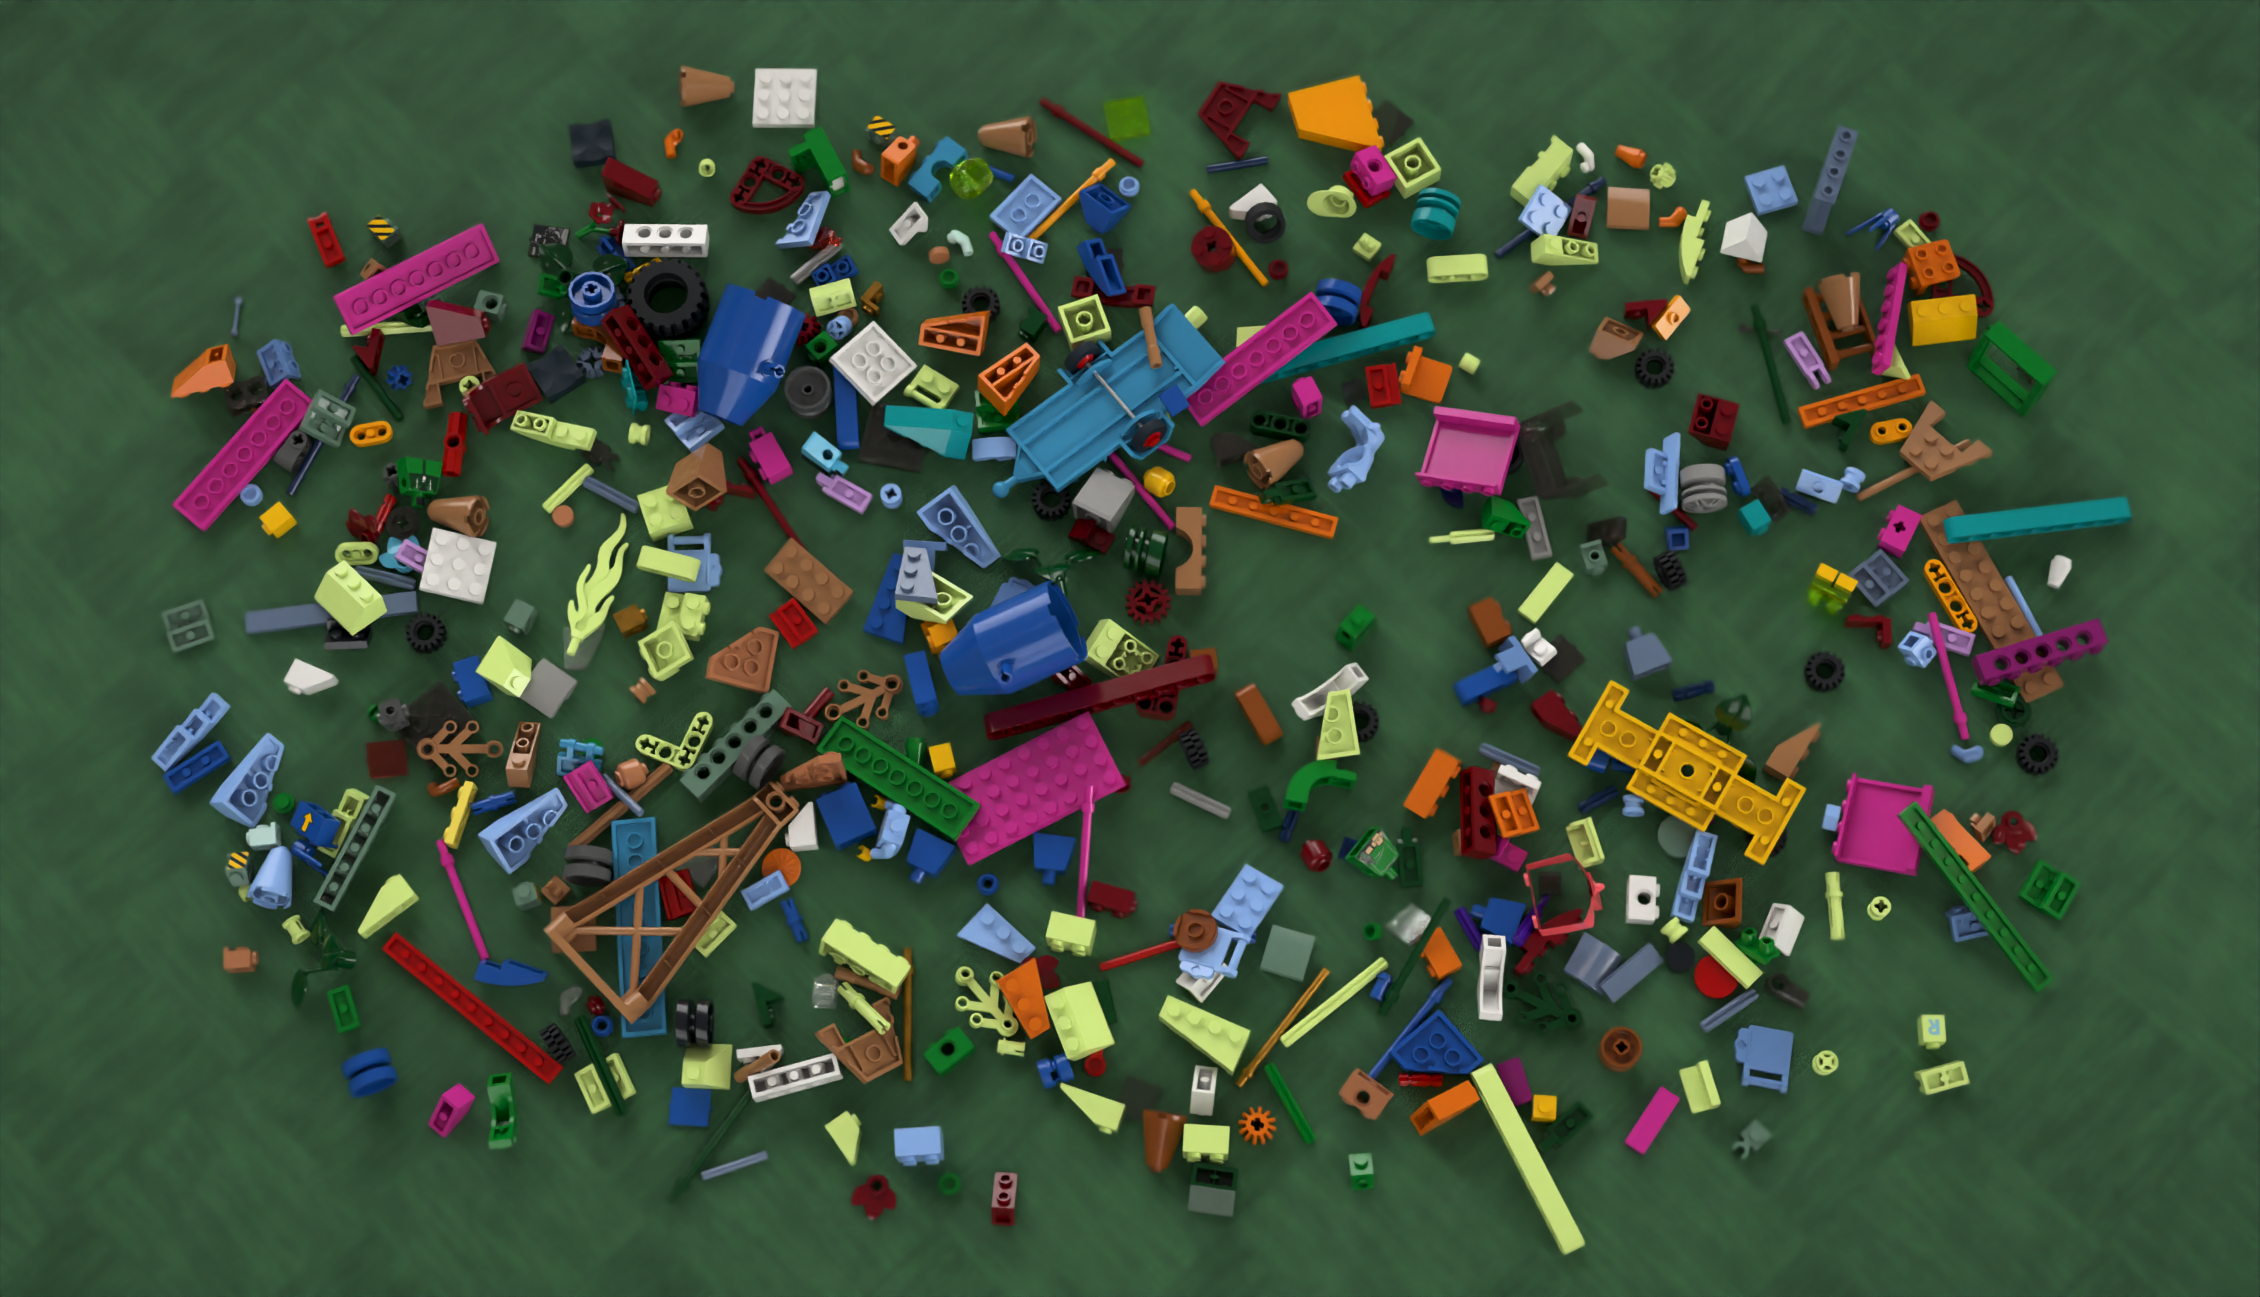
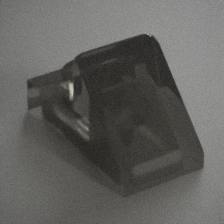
M1620 516L1588 524L1587 543L1601 539L1603 547H1616L1620 540L1626 539L1627 518Z

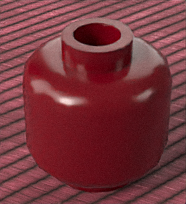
M1310 839L1302 845L1300 858L1310 871L1323 872L1331 865L1333 855L1322 840Z

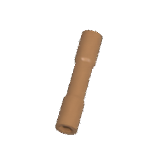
M1148 306L1139 309V314L1147 343L1150 368L1157 369L1162 367L1163 363L1156 340L1152 310Z
M840 965L835 972L834 978L865 987L895 1000L899 998L901 993V987L893 994L871 982L867 976L858 975L853 970Z
M775 1049L768 1051L756 1061L737 1070L734 1073L735 1080L738 1083L747 1081L748 1076L755 1075L764 1068L777 1063L780 1060V1053Z

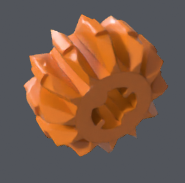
M1259 1106L1258 1113L1254 1112L1253 1107L1249 1108L1250 1116L1245 1112L1242 1113V1117L1245 1120H1239L1238 1125L1244 1127L1239 1130L1240 1135L1247 1133L1244 1138L1245 1142L1253 1138L1252 1145L1255 1146L1257 1139H1260L1262 1145L1266 1143L1264 1136L1272 1140L1273 1136L1270 1132H1275L1276 1127L1270 1124H1273L1276 1119L1275 1117L1267 1119L1271 1113L1269 1110L1261 1114L1262 1107ZM1255 1121H1259L1263 1129L1260 1127L1259 1131H1255L1254 1126L1251 1124L1255 1125Z

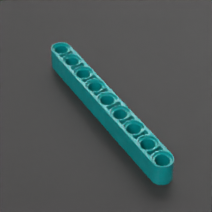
M1424 312L1314 342L1260 384L1431 338L1436 334L1430 313Z
M2117 497L1954 516L1943 520L1942 523L1947 543L1954 544L2123 524L2132 520V514L2127 497Z

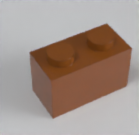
M1492 596L1469 606L1467 611L1486 650L1504 643L1511 636L1512 632L1509 621L1504 620L1501 615L1503 613L1501 605L1498 601L1495 602Z

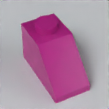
M458 1083L441 1095L428 1125L443 1138L447 1137L469 1112L475 1096Z

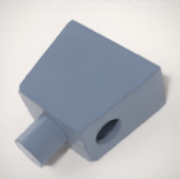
M1639 626L1632 627L1627 631L1631 641L1625 643L1623 651L1632 682L1671 666L1673 660L1655 633L1643 636Z

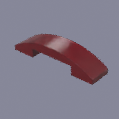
M1393 253L1375 268L1365 285L1359 312L1360 330L1368 328L1371 322L1373 308L1368 307L1379 280H1389L1396 262V255Z
M1074 276L1071 297L1083 299L1098 294L1101 305L1120 308L1153 307L1157 287L1137 283L1135 287L1124 285L1126 289L1125 294L1108 297L1092 278Z

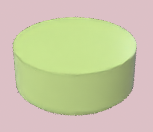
M1997 724L1991 729L1989 738L1994 745L2004 747L2012 740L2013 732L2009 726Z

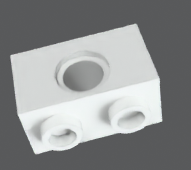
M1629 875L1627 879L1625 923L1653 925L1655 919L1659 918V905H1656V897H1659L1660 884H1656V877ZM1645 896L1649 903L1646 905L1640 904L1638 897Z

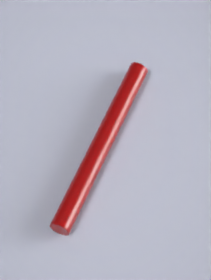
M1175 939L1101 962L1099 967L1101 972L1179 948L1180 946Z

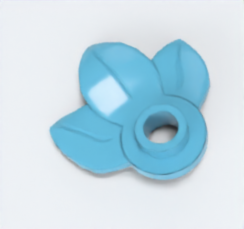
M414 535L410 536L407 539L412 543L420 546L417 538ZM390 537L387 544L388 553L379 556L381 564L389 569L396 568L400 573L411 572L412 568L402 566L403 563L394 559L403 541Z

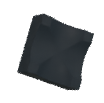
M603 119L590 124L568 125L572 146V159L576 169L604 165L608 157L616 160L613 130L609 119Z
M562 344L556 346L543 358L526 366L550 404L586 382L584 375Z

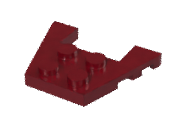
M1219 81L1198 111V117L1238 160H1241L1250 147V142L1235 135L1234 131L1253 103L1273 112L1282 99V94L1276 92L1274 94L1266 93L1261 89L1252 90L1245 88V86Z

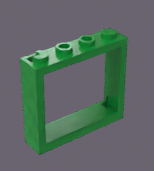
M1998 321L1994 325L1989 324L1982 332L1983 335L1977 340L1978 343L1972 349L1973 352L1968 356L1970 360L1966 368L2019 415L2024 417L2038 404L2058 371L2001 321ZM1992 344L2036 381L2030 392H2027L1986 356Z

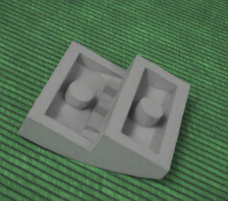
M543 658L531 672V680L520 698L549 718H554L564 700L569 699L579 681Z

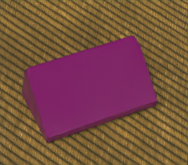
M534 309L530 314L520 349L544 354L555 316L539 309Z
M1516 1057L1496 1065L1501 1081L1514 1106L1517 1107L1532 1102L1533 1097L1520 1058Z

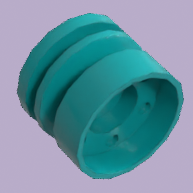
M1439 188L1422 189L1419 192L1416 203L1417 209L1414 210L1410 227L1417 234L1429 239L1447 240L1451 238L1456 224L1455 219L1458 217L1461 207V200L1447 190Z

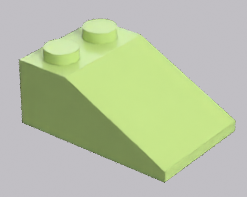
M932 572L938 604L896 600V609L911 618L947 624L973 600V596Z

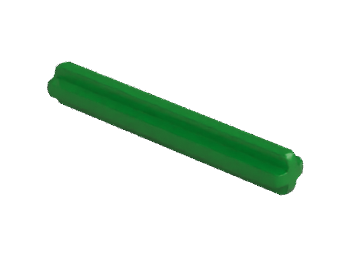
M1275 1063L1266 1065L1264 1071L1306 1145L1315 1142L1316 1136Z

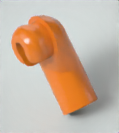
M674 129L664 139L665 153L668 159L676 157L675 147L681 142L684 135L681 129Z
M1677 207L1670 217H1659L1658 227H1679L1686 219L1687 211L1684 207Z

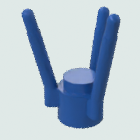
M1887 208L1883 213L1879 212L1873 218L1846 232L1845 235L1849 236L1877 221L1868 229V232H1872L1877 227L1884 230L1887 228L1886 233L1875 248L1878 251L1891 232L1896 229L1895 223L1899 221V216L1895 210Z
M307 838L306 841L298 839L293 844L291 853L327 877L328 872L322 869V864L313 858L315 848L308 842L309 839ZM322 844L320 847L337 849L338 845L332 844L329 846Z

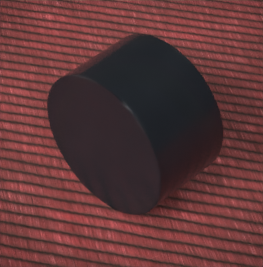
M1683 942L1672 944L1664 956L1666 968L1674 974L1688 972L1695 962L1694 950Z

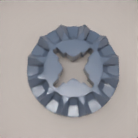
M590 346L587 349H582L580 355L577 356L576 365L585 377L598 378L607 372L603 370L601 356L604 350L602 348ZM592 355L595 360H598L595 362L594 369L590 363H587L591 361Z

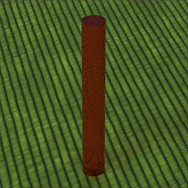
M1187 721L1140 757L1137 762L1143 767L1179 739L1178 734L1192 729L1193 725Z

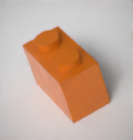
M1441 927L1436 928L1420 959L1424 957L1428 964L1426 966L1428 974L1431 978L1435 977L1437 982H1439L1446 976L1448 977L1461 970L1462 963Z

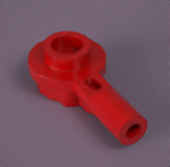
M1104 1049L1086 1058L1084 1069L1088 1075L1098 1077L1105 1072L1106 1062L1102 1056Z

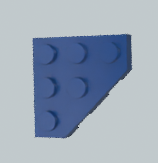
M1440 1010L1436 1011L1388 1053L1404 1071L1461 1076L1469 1075L1484 1061V1058Z

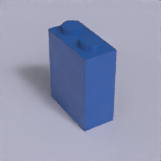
M925 650L903 655L919 716L930 717L935 715L936 712L940 711Z
M851 782L844 783L838 790L833 792L826 791L820 794L818 799H815L838 851L878 834L856 782L852 784Z

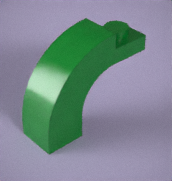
M1319 760L1309 763L1299 769L1290 780L1283 808L1304 812L1309 793L1318 786L1331 785L1353 790L1357 773L1345 768L1336 769L1337 761Z
M512 1072L489 1075L487 1091L491 1106V1131L488 1144L490 1149H506L512 1147L513 1142H517L518 1135L517 1101Z

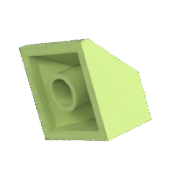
M498 636L475 672L505 694L519 698L531 680L532 659L504 638Z
M693 1044L691 1048H687L683 1060L682 1085L685 1088L730 1090L733 1045L712 1044L711 1048H698L696 1044Z

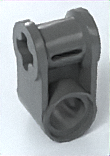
M301 430L292 432L284 445L277 451L274 462L291 473H295L313 446L311 439Z

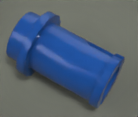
M1384 972L1376 976L1377 981L1369 994L1372 999L1379 1002L1383 1001L1382 999L1389 985L1393 984V977Z

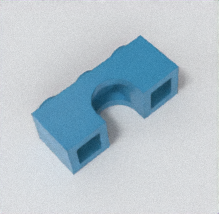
M948 136L943 140L941 139L936 144L933 153L925 157L920 169L911 174L908 182L911 190L928 203H931L943 189L940 181L935 178L936 171L942 167H949L957 172L969 157L966 149Z

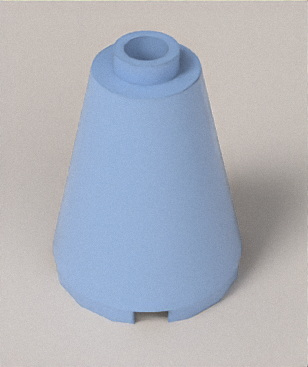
M277 846L270 850L248 889L247 898L249 899L251 896L254 904L269 909H277V906H284L283 909H287L291 906L293 854L287 847Z

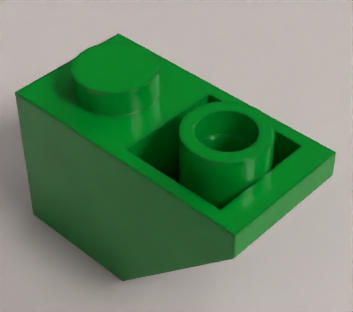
M1490 496L1481 508L1482 528L1521 539L1531 526L1530 522L1510 501Z

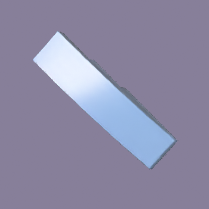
M212 692L199 709H194L182 725H177L151 759L165 772H169L211 731L231 706L217 693Z
M1698 829L1695 830L1677 887L1670 915L1671 918L1677 916L1680 921L1689 924L1694 922L1698 901L1702 898L1705 880L1710 873L1717 835L1708 832L1703 833Z

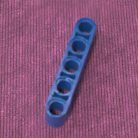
M833 365L838 450L860 449L857 389Z

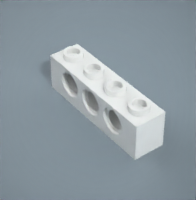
M625 224L622 246L625 257H707L710 237L707 225Z
M833 1053L748 1076L752 1098L756 1103L843 1079L839 1060Z

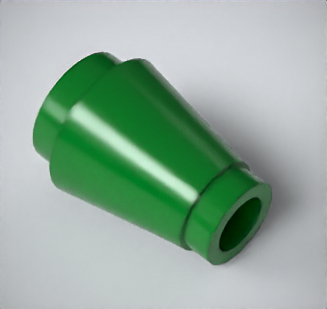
M907 738V743H905L907 757L922 766L926 748L924 738Z

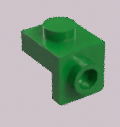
M540 273L537 295L559 300L569 293L566 291V286L558 282L557 276Z
M1371 1153L1348 1154L1351 1189L1365 1190L1374 1188Z

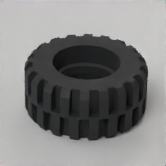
M663 258L658 263L655 260L650 262V266L647 268L643 266L639 269L640 274L633 276V284L630 283L628 286L627 302L652 339L658 341L660 338H681L685 335L690 337L693 335L692 331L694 329L698 331L702 327L701 321H706L708 317L707 312L710 310V297L703 277L700 276L696 268L691 267V264L687 262L681 264L680 259L673 258L672 261H669L668 258ZM677 287L685 290L688 294L685 303L674 312L659 313L650 308L652 298L662 289Z

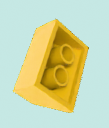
M1975 294L1911 301L1907 304L1912 347L1976 339L1978 314Z

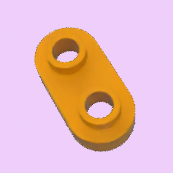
M1904 418L1877 422L1871 427L1869 438L1877 445L1907 440L1913 427ZM1898 426H1903L1905 430H1900ZM1878 430H1883L1885 434L1878 433Z
M386 421L360 424L353 427L350 431V439L357 447L387 443L393 437V429ZM386 431L384 436H380L381 432ZM365 435L363 440H359L360 436Z

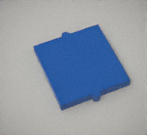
M672 1087L671 1103L668 1105L670 1108L669 1125L708 1127L709 1114L712 1110L710 1106L712 1090Z

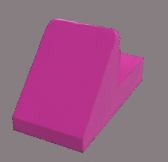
M1496 834V855L1489 858L1518 873L1528 852L1510 843V838L1502 839L1501 835Z

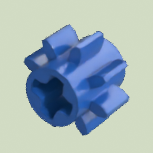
M394 364L390 371H386L388 379L385 381L388 384H392V389L397 390L400 387L405 391L406 387L412 384L410 377L413 373L407 371L405 365L402 364L399 368Z

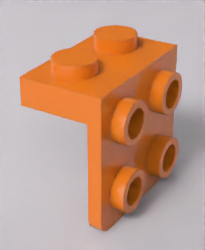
M1946 239L1908 248L1901 260L1902 263L1908 265L1909 286L1912 290L1914 289L1916 296L1924 294L1929 285L1956 279L1960 276L1956 259L1949 241Z
M1414 346L1413 352H1408L1405 364H1408L1406 371L1402 370L1398 382L1401 383L1400 392L1440 404L1452 373V366L1423 357V348Z

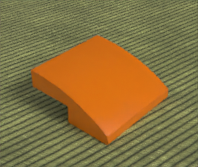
M1526 788L1488 796L1502 839L1532 833L1540 829Z

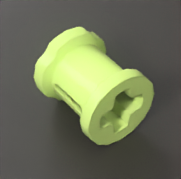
M1882 896L1874 898L1867 907L1868 916L1875 921L1882 920L1890 912L1891 903ZM1876 905H1879V908L1883 910L1881 913L1878 908H1875Z
M299 915L290 917L282 924V927L287 929L291 935L293 944H299L311 935L300 922L301 917Z

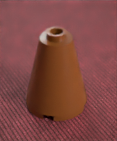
M1143 1109L1146 1166H1150L1149 1171L1163 1173V1169L1169 1168L1183 1133L1184 1124L1187 1123V1116L1160 1110Z

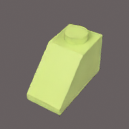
M845 1111L825 1125V1128L851 1166H853L857 1160L862 1134L859 1126L862 1123L855 1113L850 1115L848 1111Z

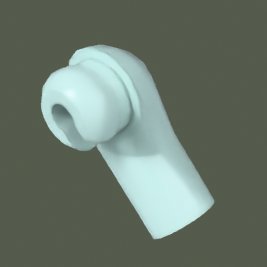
M952 230L947 235L949 243L955 244L957 242L961 245L964 256H970L974 253L967 235L958 230Z

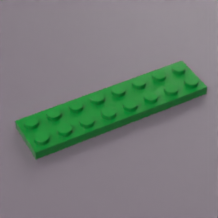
M842 715L816 749L820 755H824L826 752L841 753L848 773L890 800L902 805L907 811L955 842L981 807L978 802Z

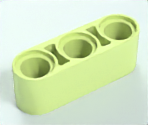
M1484 254L1434 256L1426 260L1428 281L1431 283L1480 281L1488 278L1487 257Z
M642 546L636 567L647 572L694 583L701 561L690 556Z

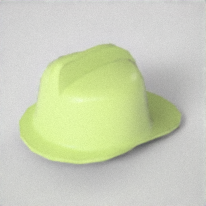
M1335 185L1329 190L1316 191L1307 200V206L1310 211L1319 216L1347 218L1352 216L1357 208L1353 200V192H1350L1349 189L1341 185Z

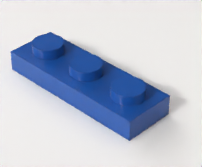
M218 740L162 776L171 791L176 795L230 761L231 757L221 741Z

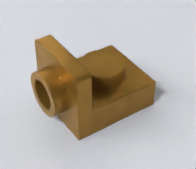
M875 281L860 298L862 310L869 316L873 314L877 318L880 316V310L875 304L880 303L884 297L883 285L878 281Z

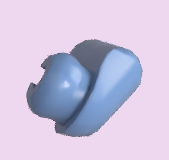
M1954 744L1949 753L1964 763H1971L1980 760L1983 757L1984 750L1979 745L1964 750Z

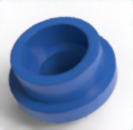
M986 873L978 878L977 888L983 895H993L999 888V881L995 875ZM986 882H991L992 886L990 888H985L984 884Z
M601 1015L593 1019L591 1028L596 1036L606 1037L612 1033L614 1023L609 1016ZM601 1023L607 1024L604 1030L599 1029Z

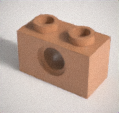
M1359 1068L1352 1072L1338 1093L1342 1096V1100L1350 1106H1356L1364 1117L1372 1118L1373 1120H1376L1394 1096L1392 1092ZM1361 1091H1366L1369 1094V1101L1361 1098Z

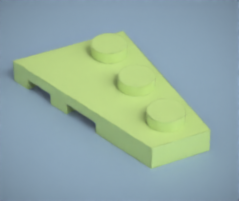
M1350 689L1328 692L1316 761L1359 755L1360 750Z

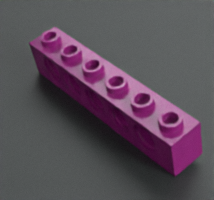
M2099 618L1976 655L1971 664L1980 686L1985 684L1993 686L2000 683L2001 679L2008 678L2013 680L2020 677L2021 673L2029 671V674L2042 670V667L2047 665L2052 668L2062 664V661L2067 659L2075 661L2087 653L2091 655L2098 654L2103 651V648L2109 641ZM2077 638L2083 639L2086 645L2079 644ZM2056 644L2062 645L2065 651H2060ZM2036 650L2043 652L2045 657H2039L2036 654ZM2015 657H2021L2024 660V664L2018 663ZM1995 663H2000L2004 670L1997 669Z

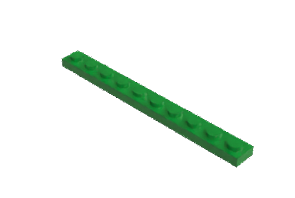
M1917 801L1912 802L1896 816L2032 991L2038 993L2054 979Z

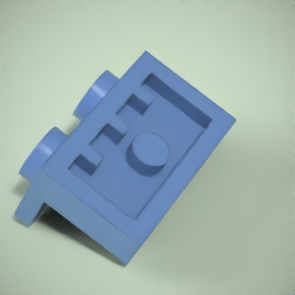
M273 339L257 351L270 387L277 388L285 378L287 380L290 378L297 380L301 378L299 365L294 359L292 347L288 342Z
M1954 906L1950 911L1944 912L1945 917L1949 919L1952 940L1954 942L1989 935L1968 907Z

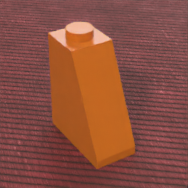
M1467 1080L1428 1100L1409 1118L1420 1136L1471 1108L1480 1098L1476 1089Z

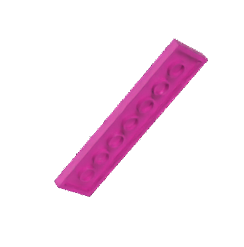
M479 223L332 296L350 334L354 335L500 262L484 225Z
M1311 291L1225 356L1223 360L1226 363L1199 390L1186 399L1190 404L1187 407L1200 426L1203 427L1337 326V323Z
M285 378L174 501L172 506L205 532L283 446L290 434L300 427L312 399Z

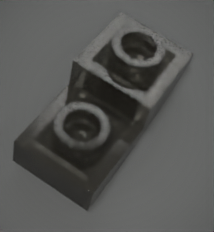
M1769 475L1750 488L1774 524L1792 511L1785 497Z

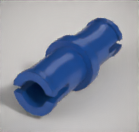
M511 790L495 796L491 794L489 798L471 802L470 804L474 816L491 810H494V812L498 811V808L517 803L514 791Z
M789 898L788 901H782L780 905L787 918L786 924L791 928L796 943L800 944L802 940L803 942L809 940L810 937L802 922L804 919L802 915H799L794 899Z

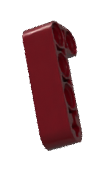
M1175 635L1169 639L1164 665L1186 659L1187 641L1183 636ZM1181 645L1178 656H1175L1176 646ZM1180 690L1135 702V711L1143 718L1170 721L1176 715ZM1148 702L1150 707L1142 709L1139 707V704ZM1164 705L1172 708L1168 713H1164L1160 709Z

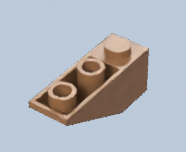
M519 721L505 768L509 787L530 788L535 772L541 723Z
M1818 722L1776 746L1762 770L1783 783L1786 778L1793 779L1800 769L1796 767L1799 760L1804 762L1810 752L1807 749L1810 742L1815 744L1821 732L1818 729L1821 724Z

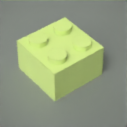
M1420 137L1384 156L1397 176L1394 184L1404 199L1440 180L1441 168Z
M1098 294L1058 307L1059 319L1071 351L1087 341H1092L1096 344L1099 339L1104 343L1112 340L1111 329Z
M667 486L637 495L653 542L667 538L668 534L676 535L694 529L687 506L667 495Z
M1052 911L1045 936L1047 946L1056 952L1067 950L1078 957L1091 956L1097 932L1096 921Z
M1184 1124L1183 1158H1187L1188 1162L1199 1163L1201 1159L1210 1160V1163L1223 1164V1161H1228L1230 1126Z

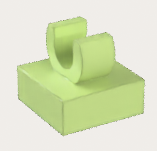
M1364 233L1354 245L1352 251L1370 262L1382 244Z

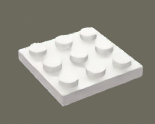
M755 69L753 128H815L817 69Z
M872 321L829 360L872 406L917 367L875 321Z
M433 527L419 590L483 605L497 543Z

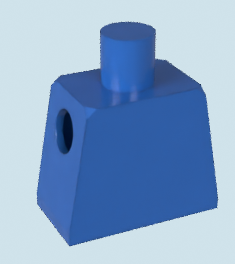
M917 828L906 861L907 865L914 869L909 880L921 885L925 875L936 879L956 853L955 846Z
M1034 832L1035 872L1043 873V885L1055 886L1056 875L1066 876L1076 847V838Z
M1490 898L1487 908L1474 903L1470 916L1482 920L1479 928L1480 932L1487 935L1505 936L1506 947L1511 948L1513 943L1511 938L1518 929L1526 904Z

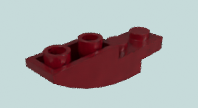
M1577 908L1560 914L1543 924L1541 930L1579 924L1583 920L1580 917L1583 910ZM1539 929L1535 930L1528 937L1524 945L1520 947L1519 950L1525 956L1514 968L1513 973L1519 978L1524 973L1528 975L1535 966L1532 963L1537 956L1541 958L1549 947L1546 944L1552 949H1555L1557 945L1562 947L1569 938V935L1562 933L1542 936Z

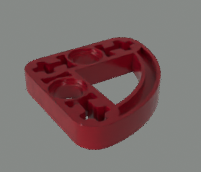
M757 156L751 161L731 192L730 202L733 208L744 213L755 215L771 214L793 204L805 191L806 184L804 178L796 172L764 156ZM764 163L765 168L761 167L758 170L757 165L761 166ZM781 171L784 173L782 179L776 180L773 178V174ZM754 179L756 183L752 187H746L745 181ZM764 180L787 191L785 195L773 201L763 203L751 202ZM799 181L800 186H797V185H796V186L793 188L791 182H793V183L796 184V183ZM742 196L743 201L739 200L737 203L735 198H740Z
M1954 254L1959 269L1965 271L1980 289L1982 297L1975 296L1976 305L1980 306L1984 303L1985 307H1988L1985 312H1982L1981 308H1977V318H1986L1994 308L1991 286L1986 276L1975 264ZM1953 279L1947 281L1948 286L1945 289L1939 288L1937 283L1931 285V299L1962 295L1952 294Z

